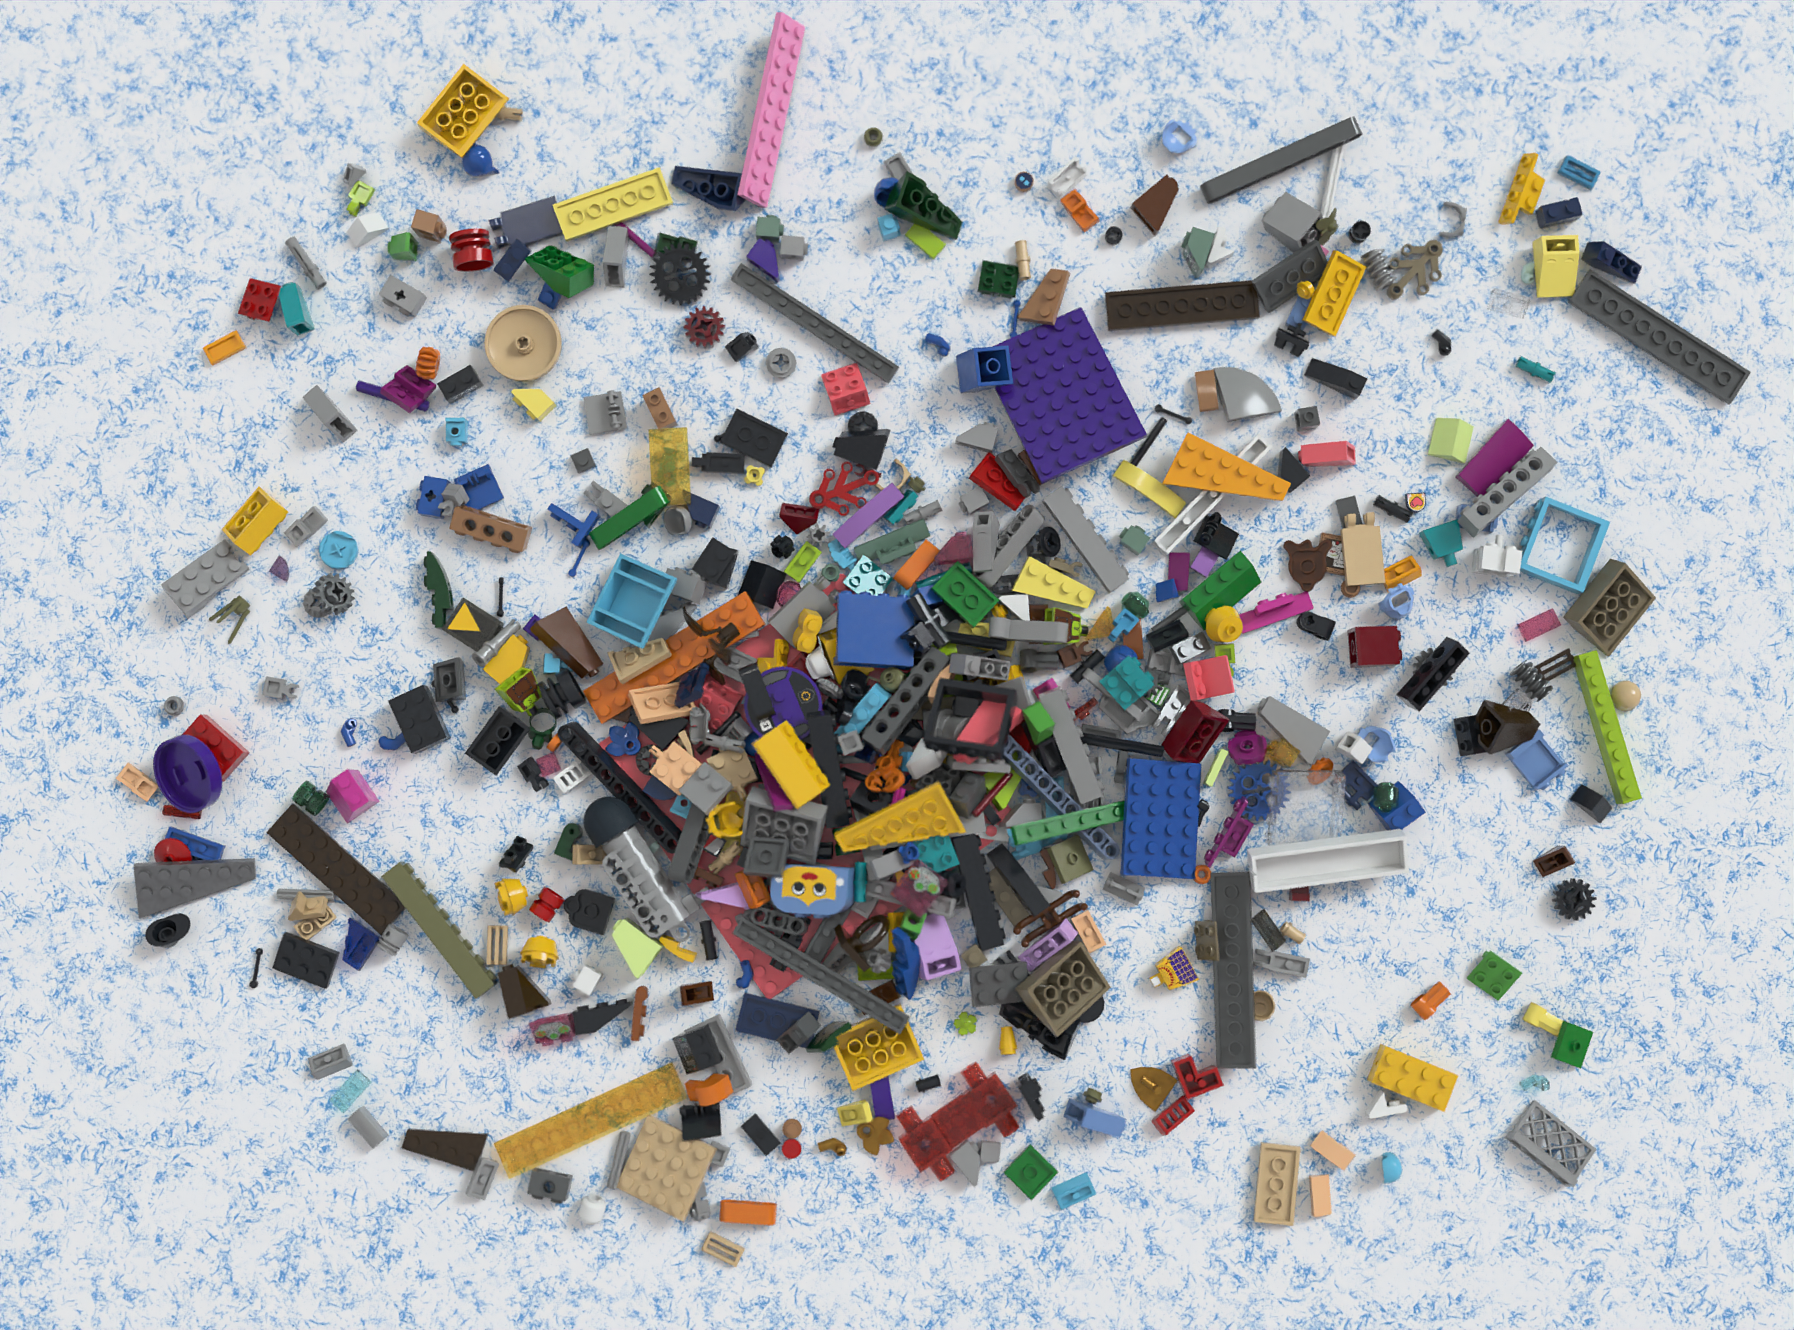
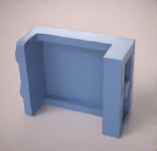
M1540 729L1537 730L1532 740L1518 744L1505 753L1534 790L1546 789L1551 785L1550 781L1554 777H1561L1566 772L1565 768L1569 766L1561 761L1544 740V734Z

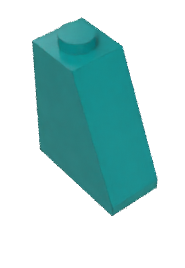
M292 282L282 285L279 298L287 328L297 336L315 330L301 288Z

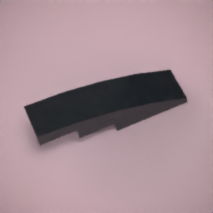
M1002 843L986 854L1007 886H1010L1018 899L1023 901L1033 917L1050 906L1026 871Z

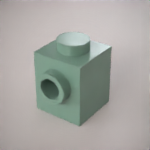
M775 215L757 216V240L760 238L763 241L767 239L768 241L779 242L780 236L784 235V225H781L780 218H777Z
M1131 525L1129 529L1125 527L1119 535L1121 538L1119 544L1138 556L1150 537L1144 534L1145 530L1141 527Z

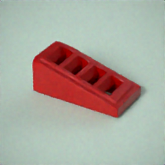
M1182 1095L1154 1117L1151 1122L1161 1135L1165 1136L1195 1112V1110ZM1179 1104H1181L1187 1111L1185 1114L1178 1106ZM1173 1109H1175L1176 1112L1180 1115V1118H1178L1175 1115V1113L1172 1111ZM1167 1114L1173 1119V1123L1167 1118ZM1161 1119H1162V1120L1165 1122V1124L1168 1126L1167 1128H1166V1127L1164 1126V1124L1160 1121Z

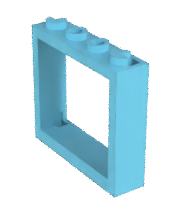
M1544 497L1538 500L1534 506V511L1536 512L1534 517L1530 518L1527 524L1528 533L1523 536L1520 546H1522L1520 572L1577 595L1581 594L1585 590L1610 522L1549 497ZM1548 506L1596 525L1574 583L1526 564Z

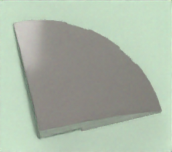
M1234 367L1213 368L1227 422L1241 419L1246 420L1282 411L1273 390L1258 376Z

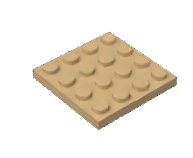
M647 1115L619 1178L617 1188L681 1221H685L717 1148L700 1139L682 1141V1130L652 1115Z

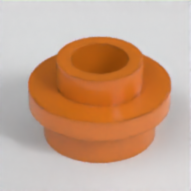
M1205 865L1196 866L1195 879L1193 880L1198 884L1209 882L1211 879L1209 867ZM1199 871H1204L1205 876L1203 878L1198 876Z

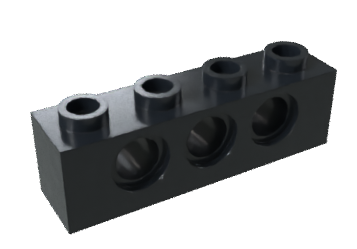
M1446 637L1396 695L1408 707L1420 712L1470 653L1459 641Z

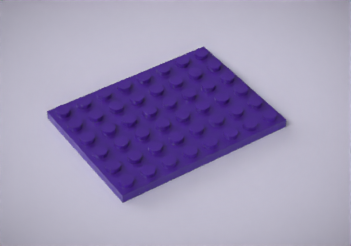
M1082 307L1057 317L1055 325L1041 324L994 345H1009L1013 384L994 389L1041 484L1147 437V433Z

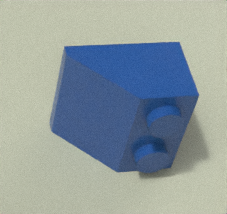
M1399 781L1367 803L1387 831L1402 830L1426 813L1415 796Z

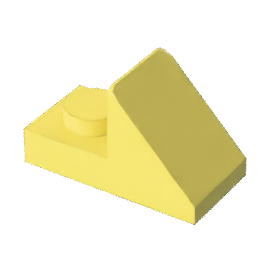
M865 1099L837 1107L842 1126L873 1121L868 1101Z

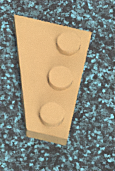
M663 638L648 641L644 649L639 647L630 648L629 646L623 648V651L607 652L621 684L628 682L672 656Z

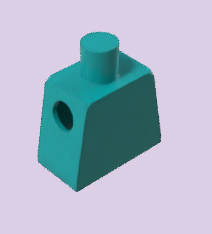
M1458 519L1419 532L1431 557L1434 560L1443 557L1446 567L1458 564L1454 553L1463 550Z

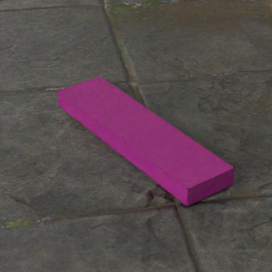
M755 753L754 759L773 810H793V803L759 753Z

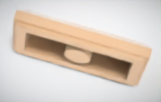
M1309 1175L1312 1216L1319 1217L1332 1214L1329 1175Z

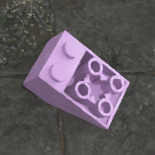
M934 913L926 915L920 935L915 941L912 940L919 947L920 972L918 978L929 980L960 971L961 965L958 950L945 917ZM909 920L911 924L916 925L914 920Z

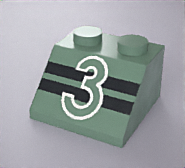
M1193 227L1191 232L1187 231L1181 248H1184L1182 255L1193 276L1198 279L1204 269L1215 234Z

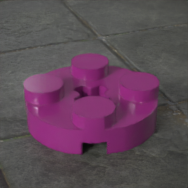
M1239 731L1234 734L1232 740L1228 741V752L1237 765L1259 763L1265 759L1267 742L1265 737L1256 734V731ZM1246 745H1249V747H1250V749H1244V748H1245Z

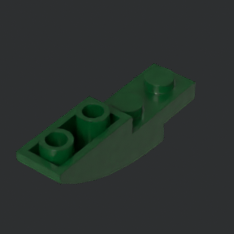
M427 551V556H424V567L427 568V575L424 576V586L427 587V590L435 592V594H432V605L435 606V613L432 614V624L437 629H446V610H454L452 589L441 562L434 553Z

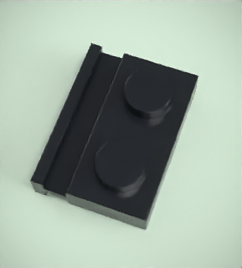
M712 537L692 570L716 585L736 552Z

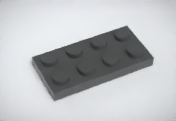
M1316 239L1312 240L1252 280V284L1268 313L1298 294L1297 284L1299 282L1309 281L1311 284H1314L1321 279L1328 261L1319 241Z

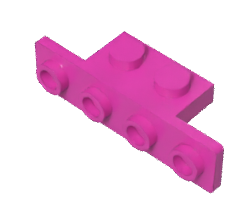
M1308 592L1294 596L1293 594L1287 595L1282 593L1275 596V600H1262L1257 603L1254 610L1239 614L1243 624L1242 634L1312 610L1314 607Z

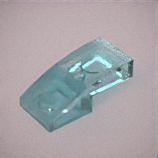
M357 1069L329 1101L344 1114L372 1082Z

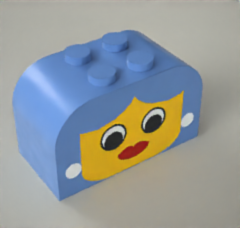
M786 864L783 878L771 877L772 902L783 912L795 913V917H806L814 914L813 918H825L833 914L842 913L848 910L854 903L855 884H853V880H855V867Z

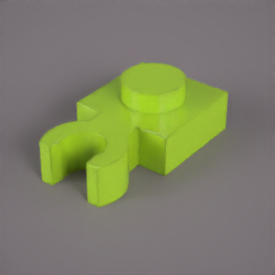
M1234 643L1214 645L1215 657L1227 655L1229 666L1230 663H1235ZM1230 667L1231 676L1233 677L1234 671Z

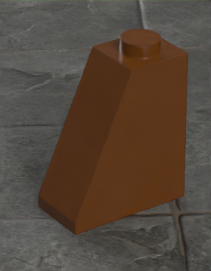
M1165 175L1131 205V210L1154 236L1158 234L1179 190L1177 181L1168 175Z

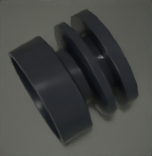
M568 668L556 673L558 683L555 684L551 678L546 679L549 688L543 681L538 683L545 705L557 719L562 717L560 707L567 714L569 713L568 703L575 709L587 703L580 686Z

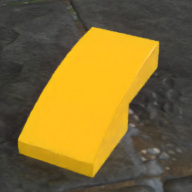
M665 934L660 936L659 941L674 955L691 963L696 960V952L679 947L681 942L676 941L671 936Z

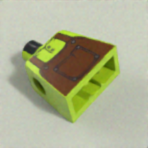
M1056 607L1045 609V621L1064 622L1069 625L1067 643H1043V645L1078 643L1080 636H1087L1088 626L1081 625L1080 615Z
M521 667L495 688V691L512 710L520 713L526 711L528 716H533L538 712L534 703L541 698V692L532 669Z

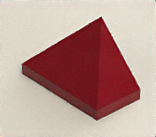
M782 503L779 517L797 535L817 523L820 509Z

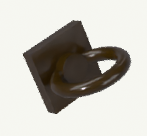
M884 915L873 916L864 921L855 930L852 937L841 924L834 928L840 946L863 972L870 968L864 952L871 950L885 938L890 928V921ZM882 923L879 933L872 940L863 944L860 939L861 935L870 926Z

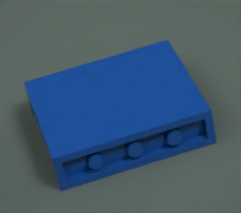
M841 591L835 596V600H837L836 656L833 658V665L885 669L896 667L901 670L912 668L914 650L909 647L908 641L905 638H900L907 629L914 625V615L906 603L910 599L908 595L890 597V594L880 593L878 596L871 595L870 592L852 594V591Z

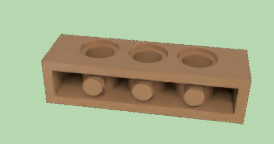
M462 504L454 508L449 527L458 535L465 536L467 534L473 536V539L477 541L486 540L495 547L504 546L514 553H520L527 549L532 531L530 526ZM469 520L475 522L476 528H472L469 525ZM487 526H491L494 529V534H490L487 531ZM506 531L512 534V540L506 538Z

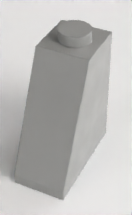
M608 226L603 256L605 286L625 287L629 242L627 227Z
M318 385L302 397L322 423L342 442H345L357 431L355 426Z

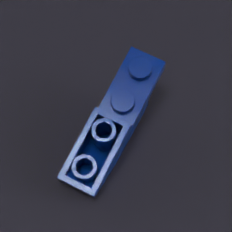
M897 927L892 930V942L897 952L895 954L897 960L892 962V974L896 980L897 985H895L897 992L910 1000L914 995L918 982L920 952L919 947L910 940V937Z

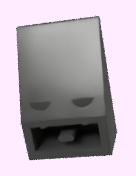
M945 763L923 775L915 786L920 791L939 781L957 815L966 819L971 817V812L977 807L987 792L984 776L966 770H954Z

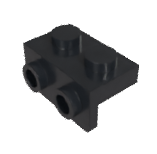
M1476 715L1455 718L1454 725L1460 756L1485 753L1484 748L1478 743L1477 735L1480 734L1479 723H1476Z

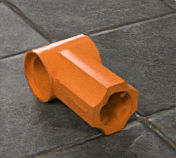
M1438 981L1425 994L1418 996L1410 1006L1423 1020H1426L1436 1012V1008L1451 993Z

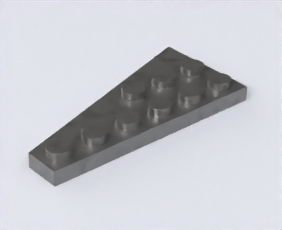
M255 858L134 863L133 866L139 919L256 879Z

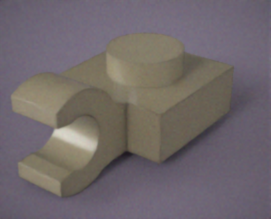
M1055 557L1054 560L1050 559L1048 566L1056 571L1068 573L1074 577L1080 576L1079 573L1074 572V567H1082V563L1074 562L1069 565L1062 558Z

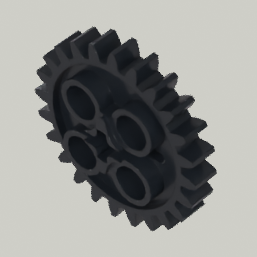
M678 243L677 248H675L674 244H671V250L664 247L665 253L657 252L660 258H653L656 265H650L655 270L649 273L650 276L655 277L650 283L657 284L653 290L660 289L661 292L658 296L666 295L665 301L671 298L673 305L676 300H679L680 305L683 304V300L690 304V298L696 302V295L698 294L702 297L703 293L701 290H708L704 284L711 282L706 279V276L711 275L710 272H706L710 265H704L707 258L701 259L700 256L703 252L701 251L696 254V247L689 250V244H686L685 248H682L681 243ZM684 257H689L692 260V265L689 268L682 265ZM666 262H671L674 266L671 273L664 270ZM694 268L697 269L696 272L684 275L683 279L680 277L664 279L665 276L678 273V269L682 272ZM691 275L697 278L695 286H690L687 282L688 277ZM673 280L679 284L677 291H672L669 288V283Z

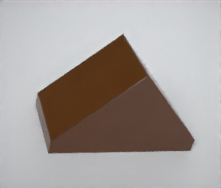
M1558 845L1533 860L1542 877L1576 863L1566 846Z
M712 981L682 984L680 986L682 1006L714 1000Z

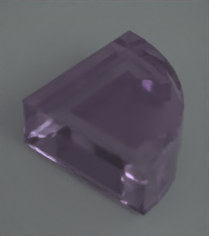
M279 555L269 572L287 582L289 578L287 561Z

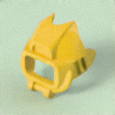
M729 801L721 805L717 804L708 817L705 818L708 823L709 833H713L718 838L742 835L743 831H740L744 818L738 816L737 812L743 806L735 803V801ZM715 814H718L721 825L720 830H717L714 822Z

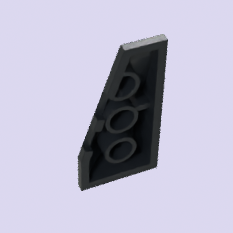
M1025 1003L1001 1004L999 1015L1017 1029L1022 1028L1026 1031L1032 1041L1034 1039L1039 1041L1045 1051L1063 1060L1066 1059L1081 1023V1020L1077 1018L1056 1037Z

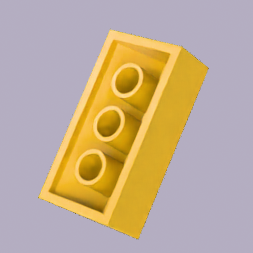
M787 720L752 744L796 809L830 786L827 777L821 772L816 761L810 756L804 743L800 741Z

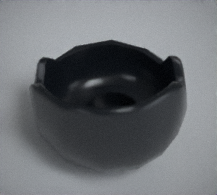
M854 669L847 671L841 681L843 693L852 700L863 699L869 692L870 685L866 683L867 676L861 671Z

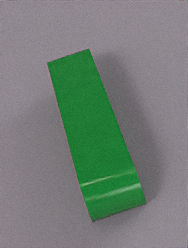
M657 486L589 532V536L597 549L601 550L667 506L670 501L661 486Z

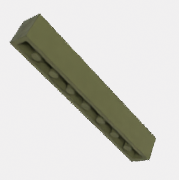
M399 862L381 877L474 998L481 997L497 984L495 980L497 979L496 975L492 970H487L483 965L485 963L483 958L472 951V944L468 939L464 940L460 935L461 930L455 923L452 925L446 910L440 909L436 904L438 902L436 897L425 890L426 885L423 880L415 877L413 867L408 862L406 864L405 862Z

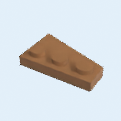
M1050 269L1019 314L1018 319L1026 322L1055 325L1070 277L1069 271Z

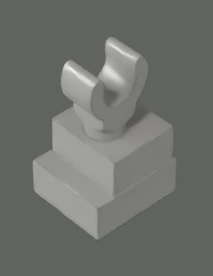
M449 483L442 493L445 501L440 503L438 508L445 509L442 516H450L454 506L467 504L470 499L464 487Z

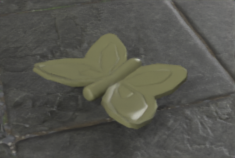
M1336 208L1333 209L1329 218L1326 217L1316 222V228L1322 230L1318 240L1320 245L1326 244L1331 235L1338 229V224L1335 220Z

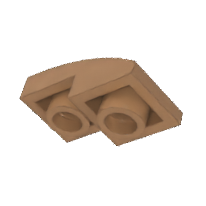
M1214 369L1195 372L1200 412L1219 410Z

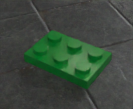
M958 561L931 588L971 628H974L999 601L992 592Z

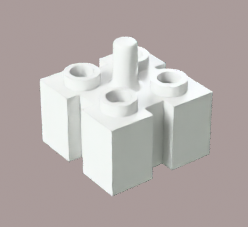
M1496 535L1495 544L1486 543L1474 550L1471 573L1491 574L1508 578L1520 574L1522 550H1516L1517 547L1505 546V548H1502L1504 536Z

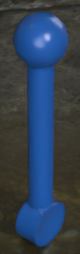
M1015 300L1013 303V305L1015 306L1013 329L1010 333V338L1018 335L1016 333V327L1018 318V308L1021 305V302L1019 300Z
M588 540L583 541L582 550L573 569H570L568 572L571 577L576 576V569L586 548L590 546V541Z

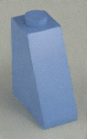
M1069 1098L1063 1116L1081 1127L1119 1138L1125 1129V1118Z

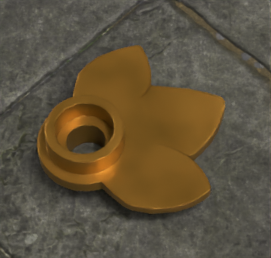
M875 1117L873 1121L861 1123L857 1127V1135L863 1140V1147L870 1154L878 1155L880 1145L894 1142L892 1133L886 1128L889 1124L887 1118ZM864 1127L870 1128V1132H869V1133H865V1132L863 1131V1128H864Z

